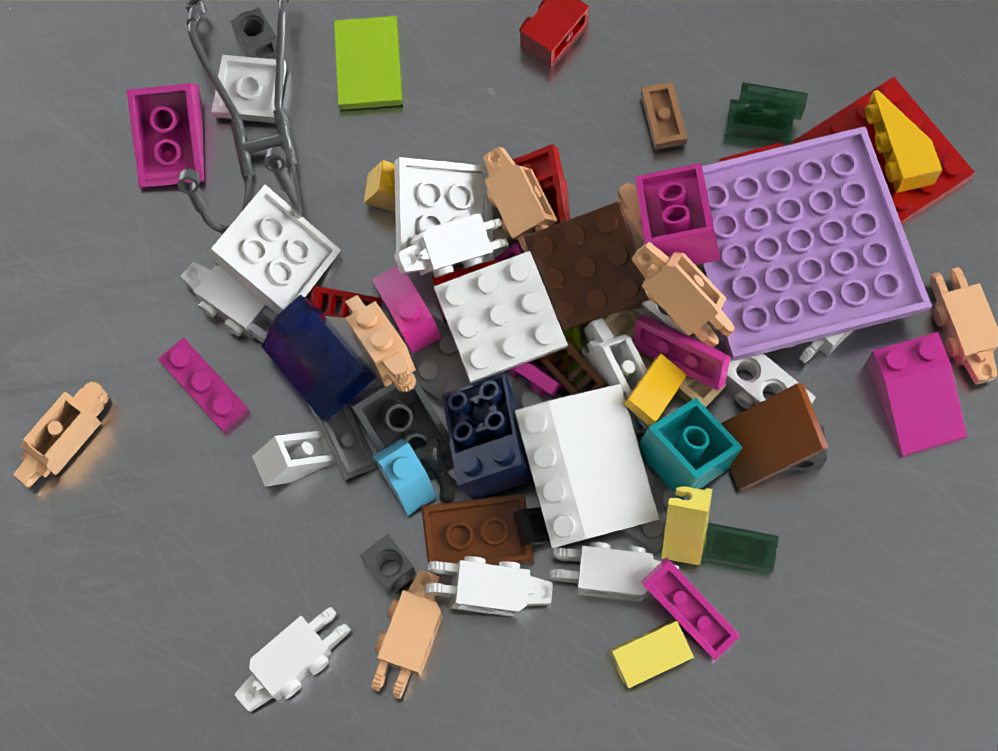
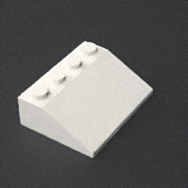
M622 384L558 398L515 410L552 548L562 547L660 520L630 412L624 405L626 398Z

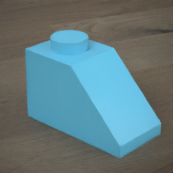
M399 439L372 456L408 516L420 509L421 506H425L437 498L425 469L410 444L404 439Z

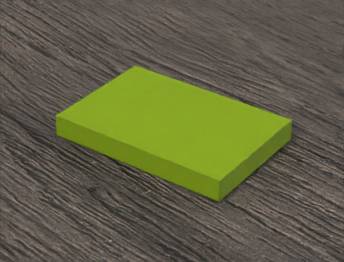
M397 16L334 20L339 110L403 105Z

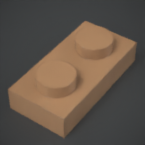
M673 81L641 87L640 94L654 149L658 150L687 144L688 138Z

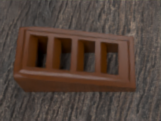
M564 336L568 344L567 348L539 358V361L571 395L581 393L580 391L592 379H594L596 384L589 391L605 388L609 385L569 337ZM569 353L571 356L560 367L557 363ZM577 361L579 365L567 376L565 372ZM585 370L588 374L575 386L573 381Z

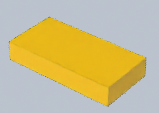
M660 353L651 363L624 405L651 426L658 420L687 374Z

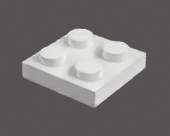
M222 55L218 77L234 103L240 119L276 123L273 113L275 110L276 59ZM284 60L283 85H284V79H285L286 68H287L285 60ZM215 90L212 106L213 116L215 118L232 119L220 95Z

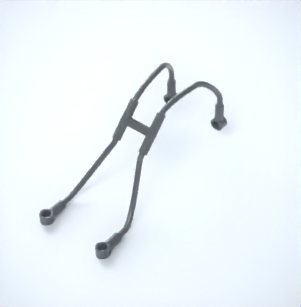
M187 0L185 7L188 12L187 31L190 41L232 117L230 122L242 178L245 179V195L241 212L253 197V177L255 174L250 154L268 149L265 153L264 165L267 170L274 173L281 190L286 193L294 217L300 219L303 211L296 171L298 164L286 109L282 105L286 9L289 0H278L275 110L273 111L278 133L247 141L243 120L240 119L234 103L212 67L196 34L200 17L207 11L204 1ZM271 158H278L279 161H273ZM193 169L183 170L179 175L178 188L181 192L188 194L196 212L200 213L204 222L211 229L223 234L229 226H224L211 217L208 211L209 206L199 187L200 175ZM185 180H191L193 183H187Z

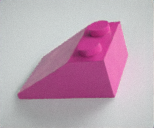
M188 83L126 90L139 188L178 184L179 175L185 169L197 171L200 175V182H203V112L199 84ZM185 180L187 183H193L191 180Z
M701 163L635 176L645 244L651 242L668 257L674 252L684 253L695 265L720 260Z
M938 332L872 351L865 365L901 457L967 438L951 363Z

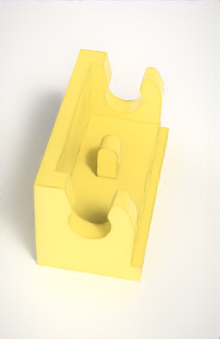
M685 486L676 488L675 495L688 497L690 500L669 498L662 559L667 557L669 560L700 566L713 489L705 488V490Z
M670 620L607 650L623 684L625 683L627 688H631L694 658L678 621Z

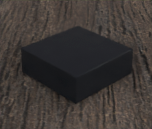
M541 507L520 509L513 512L521 547L550 542Z

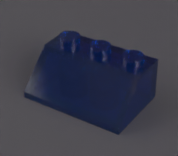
M301 294L274 318L262 345L264 351L325 423L376 378L319 308Z

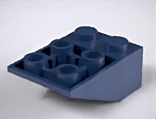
M505 372L442 394L456 482L462 491L472 499H480L534 481L515 410H518Z

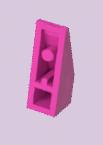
M398 265L371 279L412 354L442 339L434 319L407 273L400 274Z

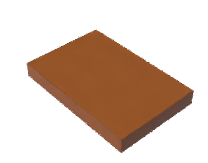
M797 383L721 423L743 447L730 466L738 490L752 487L829 449L806 388L802 383Z
M525 493L421 506L428 564L430 561L457 564L460 560L464 561V557L468 556L481 557L486 559L485 564L498 566L499 562L502 561L516 562L520 565L534 563L532 545L521 547L513 512L520 509H527Z

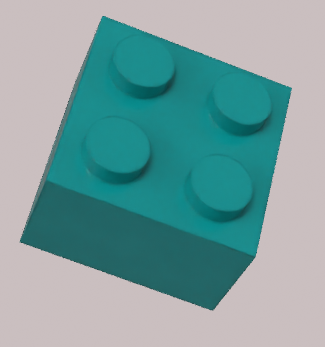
M694 398L649 426L639 443L642 458L674 493L677 487L682 486L702 488L726 472L743 449L740 443L697 398ZM677 496L678 498H680V499H682V500H684L685 498H687V497Z

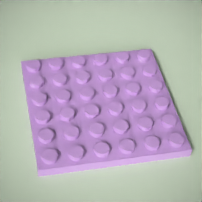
M865 126L702 166L720 260L700 264L703 274L726 297L721 310L730 319L735 328L734 332L729 336L723 335L731 361L928 312L931 309V302Z

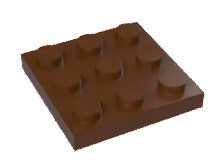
M614 202L524 236L528 251L531 252L562 331L650 301L645 289L642 287L645 278L631 259L637 248L621 202Z

